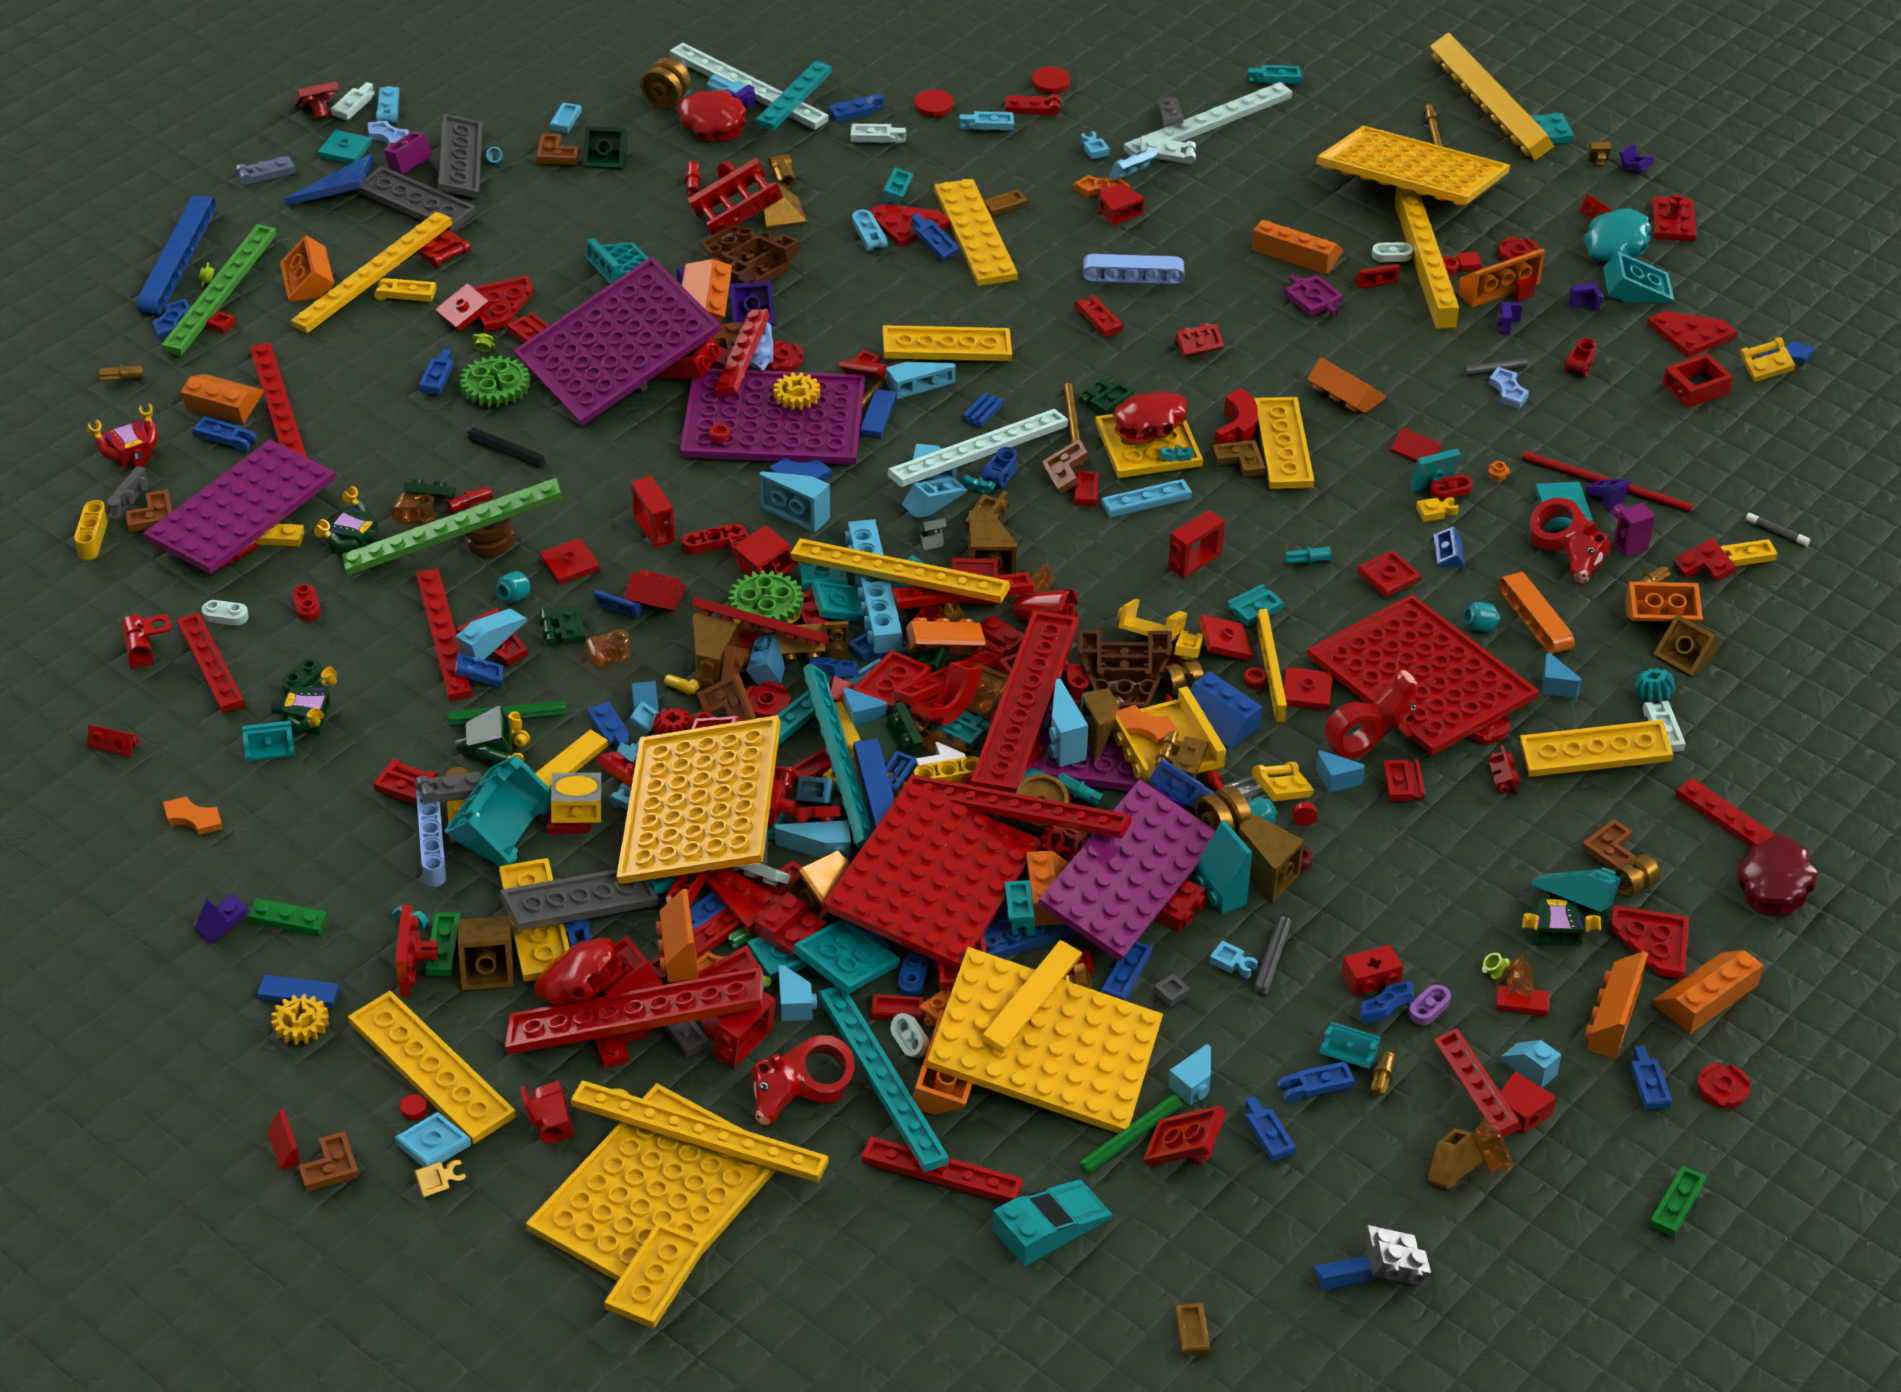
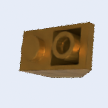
M848 621L824 622V633L830 636L828 644L825 645L824 657H832L833 659L848 658Z
M1455 1128L1437 1143L1428 1176L1429 1184L1444 1189L1451 1188L1458 1180L1473 1171L1475 1166L1484 1160L1474 1133Z

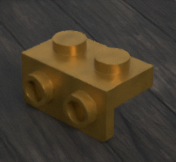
M1003 491L999 498L983 494L972 511H993L1000 521L1002 515L1006 514L1009 510L1008 492ZM968 515V517H967L966 520H965V528H968V529H969V515Z

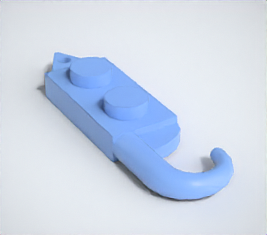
M768 322L750 361L753 368H758L761 371L770 362H773L772 327Z

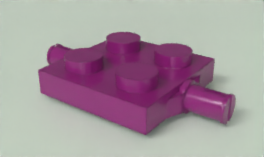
M1295 273L1289 275L1288 280L1294 285L1285 288L1284 296L1310 317L1322 311H1328L1334 317L1338 316L1340 309L1335 306L1343 303L1344 295L1318 275L1306 279L1299 278Z

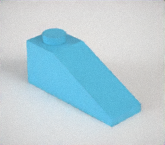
M904 362L886 367V385L892 392H897L896 399L955 383L956 366L954 363Z
M952 476L913 483L902 505L913 517L930 516L965 494L967 489Z
M507 609L472 621L456 635L461 653L484 660L527 622L526 617L512 609Z
M847 820L775 824V845L821 859L839 851L842 856L851 859L850 828Z

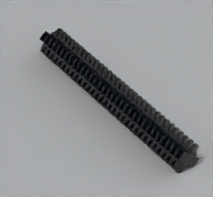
M473 427L467 432L469 434L468 439L541 468L546 463L545 455L542 456L538 452H533V450L531 451L513 442L506 441L481 429Z

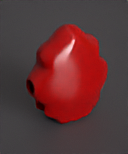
M725 90L695 92L691 96L681 99L676 107L682 127L694 132L699 140L705 142L717 140L726 142L731 139H737L743 131L747 120L744 116L746 108L743 106L742 101L733 97L730 92Z
M1155 391L1132 395L1116 406L1113 413V419L1117 421L1115 433L1126 442L1137 444L1167 438L1176 427L1186 420L1188 403L1184 396L1172 392Z
M601 937L589 941H581L549 963L539 975L534 985L535 994L541 1000L557 1005L590 999L614 983L622 974L623 961L621 954L613 953V942L610 938Z

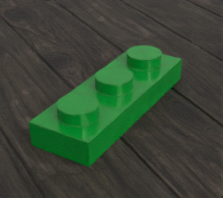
M256 898L250 908V913L247 915L248 923L320 936L328 920L327 911Z
M435 912L430 941H438V960H427L426 976H452L458 942L459 919H461L460 913Z
M1682 1165L1651 1218L1649 1227L1675 1238L1704 1187L1707 1176Z

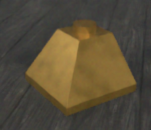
M778 184L783 198L761 211L766 229L806 225V219L799 198Z
M1676 614L1654 655L1694 677L1712 661L1723 639Z
M1109 688L1082 693L1080 713L1088 724L1087 747L1094 760L1100 758L1115 723L1116 712L1119 710V701L1117 697L1113 696Z

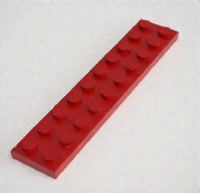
M1033 610L971 779L972 786L1016 793L1018 786L1024 781L1054 696L1056 679H1060L1079 626V617Z
M761 967L591 998L579 1002L511 1013L505 1048L508 1055L524 1053L530 1050L550 1048L568 1043L573 1044L579 1041L600 1039L606 1036L626 1034L633 1031L649 1030L660 1026L676 1025L682 1022L702 1020L720 1015L725 1016L742 1011H752L762 1008L763 971Z

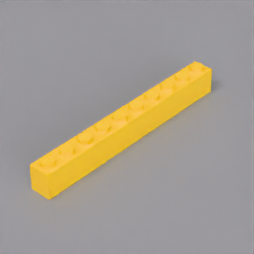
M1449 32L1430 46L1433 51L1431 56L1437 64L1442 63L1443 70L1447 74L1451 73V77L1456 84L1461 83L1460 86L1466 94H1471L1470 97L1475 104H1481L1480 107L1486 115L1490 114V118L1496 125H1501L1500 128L1506 136L1510 134L1512 142L1516 146H1521L1520 149L1526 157L1530 155L1536 161L1554 147L1548 134Z
M1396 186L1394 205L1406 241L1414 249L1412 259L1435 328H1454L1457 326L1459 305L1421 195L1410 189L1400 190Z

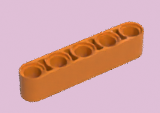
M1517 572L1499 578L1500 592L1548 653L1553 655L1574 648L1573 634L1525 573Z

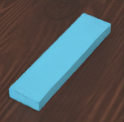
M1184 479L1104 497L1101 498V505L1109 518L1191 499L1192 491Z

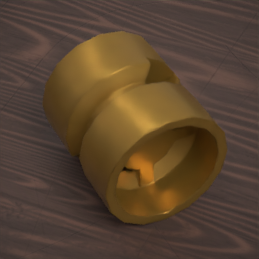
M1196 659L1182 662L1181 666L1178 664L1166 666L1162 679L1167 693L1172 696L1179 693V688L1188 686L1190 689L1193 683L1203 676V671Z
M1642 854L1632 859L1629 863H1624L1613 870L1616 872L1615 876L1621 878L1617 890L1625 897H1632L1643 889L1655 885L1660 880V871L1657 864L1646 854Z

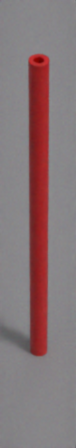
M1526 451L1522 457V460L1592 482L1612 479ZM1631 484L1627 493L1687 512H1691L1693 508L1691 503Z

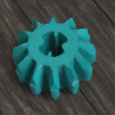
M1649 668L1648 671H1640V674L1635 676V693L1642 702L1661 703L1662 700L1667 701L1669 697L1674 695L1675 684L1673 674L1668 673L1666 669L1659 670V668L1652 670Z

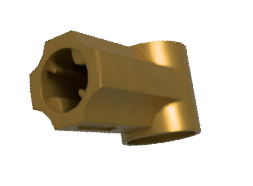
M789 154L768 158L770 173L775 175L778 184L786 189H790L796 184V177L792 170Z

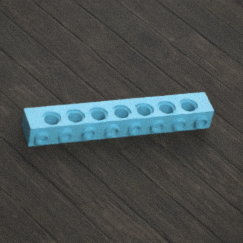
M875 519L848 522V531H845V543L848 545V548L883 555ZM854 573L858 600L863 601L861 602L862 616L866 615L864 616L865 630H869L867 631L868 644H873L875 654L886 653L891 650L902 651V630L890 580Z

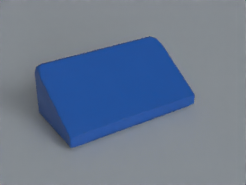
M1453 526L1434 534L1438 566H1465L1461 537Z
M596 589L593 591L597 606L638 619L644 609V605L604 591Z
M1366 1256L1313 1267L1321 1290L1372 1281L1375 1278L1372 1275L1370 1262Z

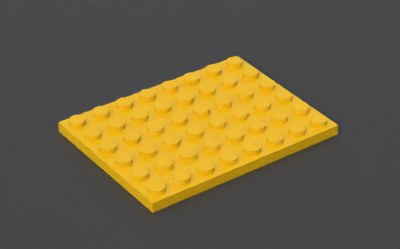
M1367 126L1360 127L1318 155L1316 164L1322 165L1324 169L1340 170L1341 173L1346 175L1355 174L1364 180H1377L1382 185H1395L1400 190L1410 189L1416 191L1419 195L1428 194L1435 196L1434 198L1437 200L1454 201V204L1460 206L1467 205L1509 173L1510 169L1509 164Z
M778 715L640 738L616 876L619 884L763 862L781 725Z
M968 947L925 1067L1118 1134L1127 1129L1131 1123L1163 1014L1062 980L1005 1052L1002 1053L982 1041V1035L1035 970Z
M657 1083L642 1098L742 1129ZM620 1122L526 1222V1230L612 1279L619 1281L657 1222L706 1240V1251L777 1170Z

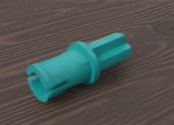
M1329 546L1321 548L1306 547L1305 550L1287 551L1285 553L1286 563L1307 562L1309 565L1316 561H1330L1331 549Z
M1060 773L1057 777L1065 786L1066 791L1074 795L1073 798L1076 799L1078 797L1096 808L1103 796L1102 793L1084 785V781L1081 783L1064 773Z

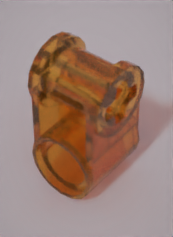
M401 493L396 498L391 515L396 521L402 523L428 524L434 522L437 519V513L433 509L434 498L430 494Z
M618 629L588 638L584 643V649L591 664L595 667H602L612 662L627 659L631 654L630 647L627 644L629 634L624 630Z

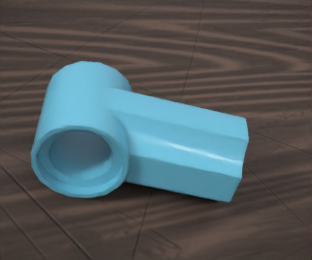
M712 75L707 83V90L710 92L729 89L736 93L745 87L740 81L731 83L716 75Z

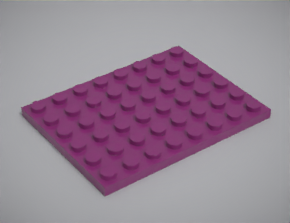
M650 257L516 348L514 352L521 362L583 426L723 329L721 324L653 257Z
M708 369L702 378H692L680 449L681 457L777 462L789 459L801 463L819 460L823 464L856 465L865 375L747 370L737 394L720 397L716 395L714 390L723 369ZM791 373H794L796 376L803 373L805 377L811 375V379L816 378L817 383H820V399H817L816 404L811 403L810 408L803 406V410H800L799 407L791 410L790 406L783 408V403L777 404V399H774V384L777 383V379L783 380V375L790 377ZM715 424L728 425L731 429V439L722 444L712 442L709 439L710 427Z

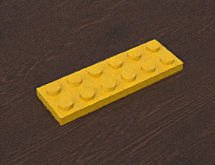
M883 325L884 358L1012 361L1009 328Z
M1254 398L1258 407L1257 424L1270 489L1314 488V476L1298 398Z
M1663 720L1520 735V744L1529 777L1673 761V752Z
M548 858L499 866L503 889L553 881ZM510 918L523 981L537 980L549 963L570 949L564 923L517 931Z

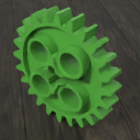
M490 356V360L482 357V362L474 360V365L468 364V369L462 370L463 374H460L459 380L462 395H465L466 399H471L472 403L479 401V406H482L484 403H487L488 407H491L492 404H496L499 407L500 403H504L507 406L508 401L515 403L516 397L522 399V393L527 394V388H530L528 368H524L523 363L518 364L517 359L511 362L510 357L503 360L502 356H499L498 359Z
M762 570L761 575L752 572V577L744 575V581L737 579V585H731L728 606L788 623V619L795 620V614L800 615V609L803 608V592L801 591V586H797L796 580L791 581V576L783 578L782 572L776 576L773 570L769 574H765V571Z

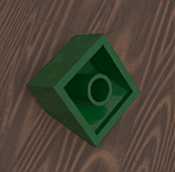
M585 126L583 166L623 168L627 154L628 131L625 128Z

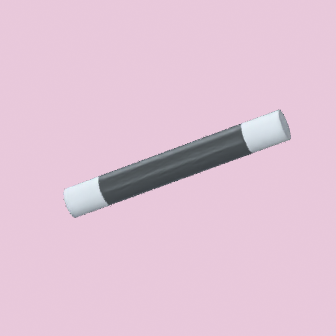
M1748 513L1745 521L1807 547L1810 543V538L1752 513Z

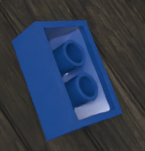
M1209 671L1191 686V693L1227 750L1233 748L1261 727L1263 707Z

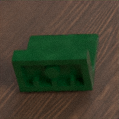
M903 701L894 704L889 716L856 727L861 741L878 738L885 765L895 751L909 756L917 755L923 743V739Z

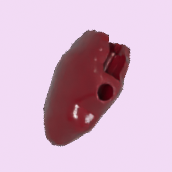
M1783 834L1773 835L1763 842L1754 844L1749 850V858L1738 866V884L1747 893L1746 901L1756 908L1759 914L1790 916L1794 911L1805 905L1806 896L1812 893L1817 886V869L1809 862V851Z

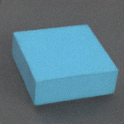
M641 701L628 721L648 734L653 727L655 714L659 712Z

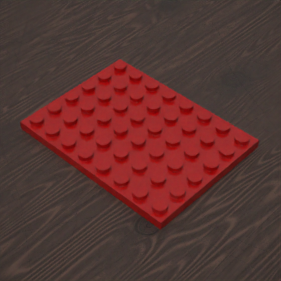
M1413 594L1307 649V656L1325 671L1331 672L1335 679L1364 702L1370 704L1374 702L1377 691L1391 682L1395 673L1406 670L1417 682L1414 693L1418 707L1415 711L1416 720L1407 726L1412 733L1409 738L1432 756L1530 703L1539 696L1538 689Z
M908 782L823 903L822 910L959 971L967 948L975 949L1005 902V882L1018 881L1027 868V852H1037L1041 841L1037 837L982 813L972 811L961 804L952 802L941 795Z

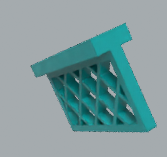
M595 238L587 239L586 259L610 284L649 259L634 242L600 245Z

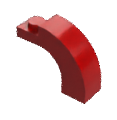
M1240 388L1225 396L1224 414L1230 417L1233 422L1215 431L1214 444L1251 441L1256 434L1257 404L1249 393Z
M966 661L951 662L945 684L940 693L932 700L914 702L911 712L920 715L919 718L922 720L930 721L940 726L954 722L964 713L974 698L980 682L982 668Z

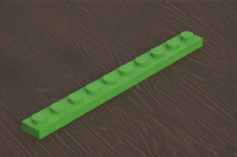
M258 224L254 227L161 344L162 352L180 356L184 354L206 326V322L217 312L277 235L276 228Z
M557 478L544 481L543 483L342 554L345 570L349 576L561 500L563 496Z

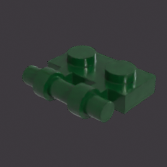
M1107 378L1098 381L1092 389L1088 388L1078 400L1082 405L1089 402L1090 408L1102 415H1109L1115 411L1116 406L1134 395L1135 390L1119 381L1113 384V380Z
M411 479V483L404 482L403 491L408 494L437 496L439 498H452V496H456V488L449 487L447 482L433 481V485L419 479Z
M579 604L557 607L556 614L549 613L548 608L540 610L539 622L543 626V639L546 640L548 645H554L556 640L562 639L563 645L586 642Z

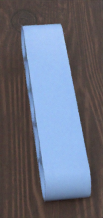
M1089 254L1083 260V277L1088 281L1178 284L1185 277L1184 261L1176 256Z
M417 790L423 878L428 886L437 887L446 881L440 801L425 803L420 796L421 791Z

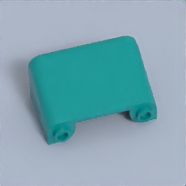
M515 755L494 765L483 775L451 820L445 832L456 842L498 866L513 864L518 857L516 855L518 849L514 845L535 816L539 814L543 816L550 811L551 789Z

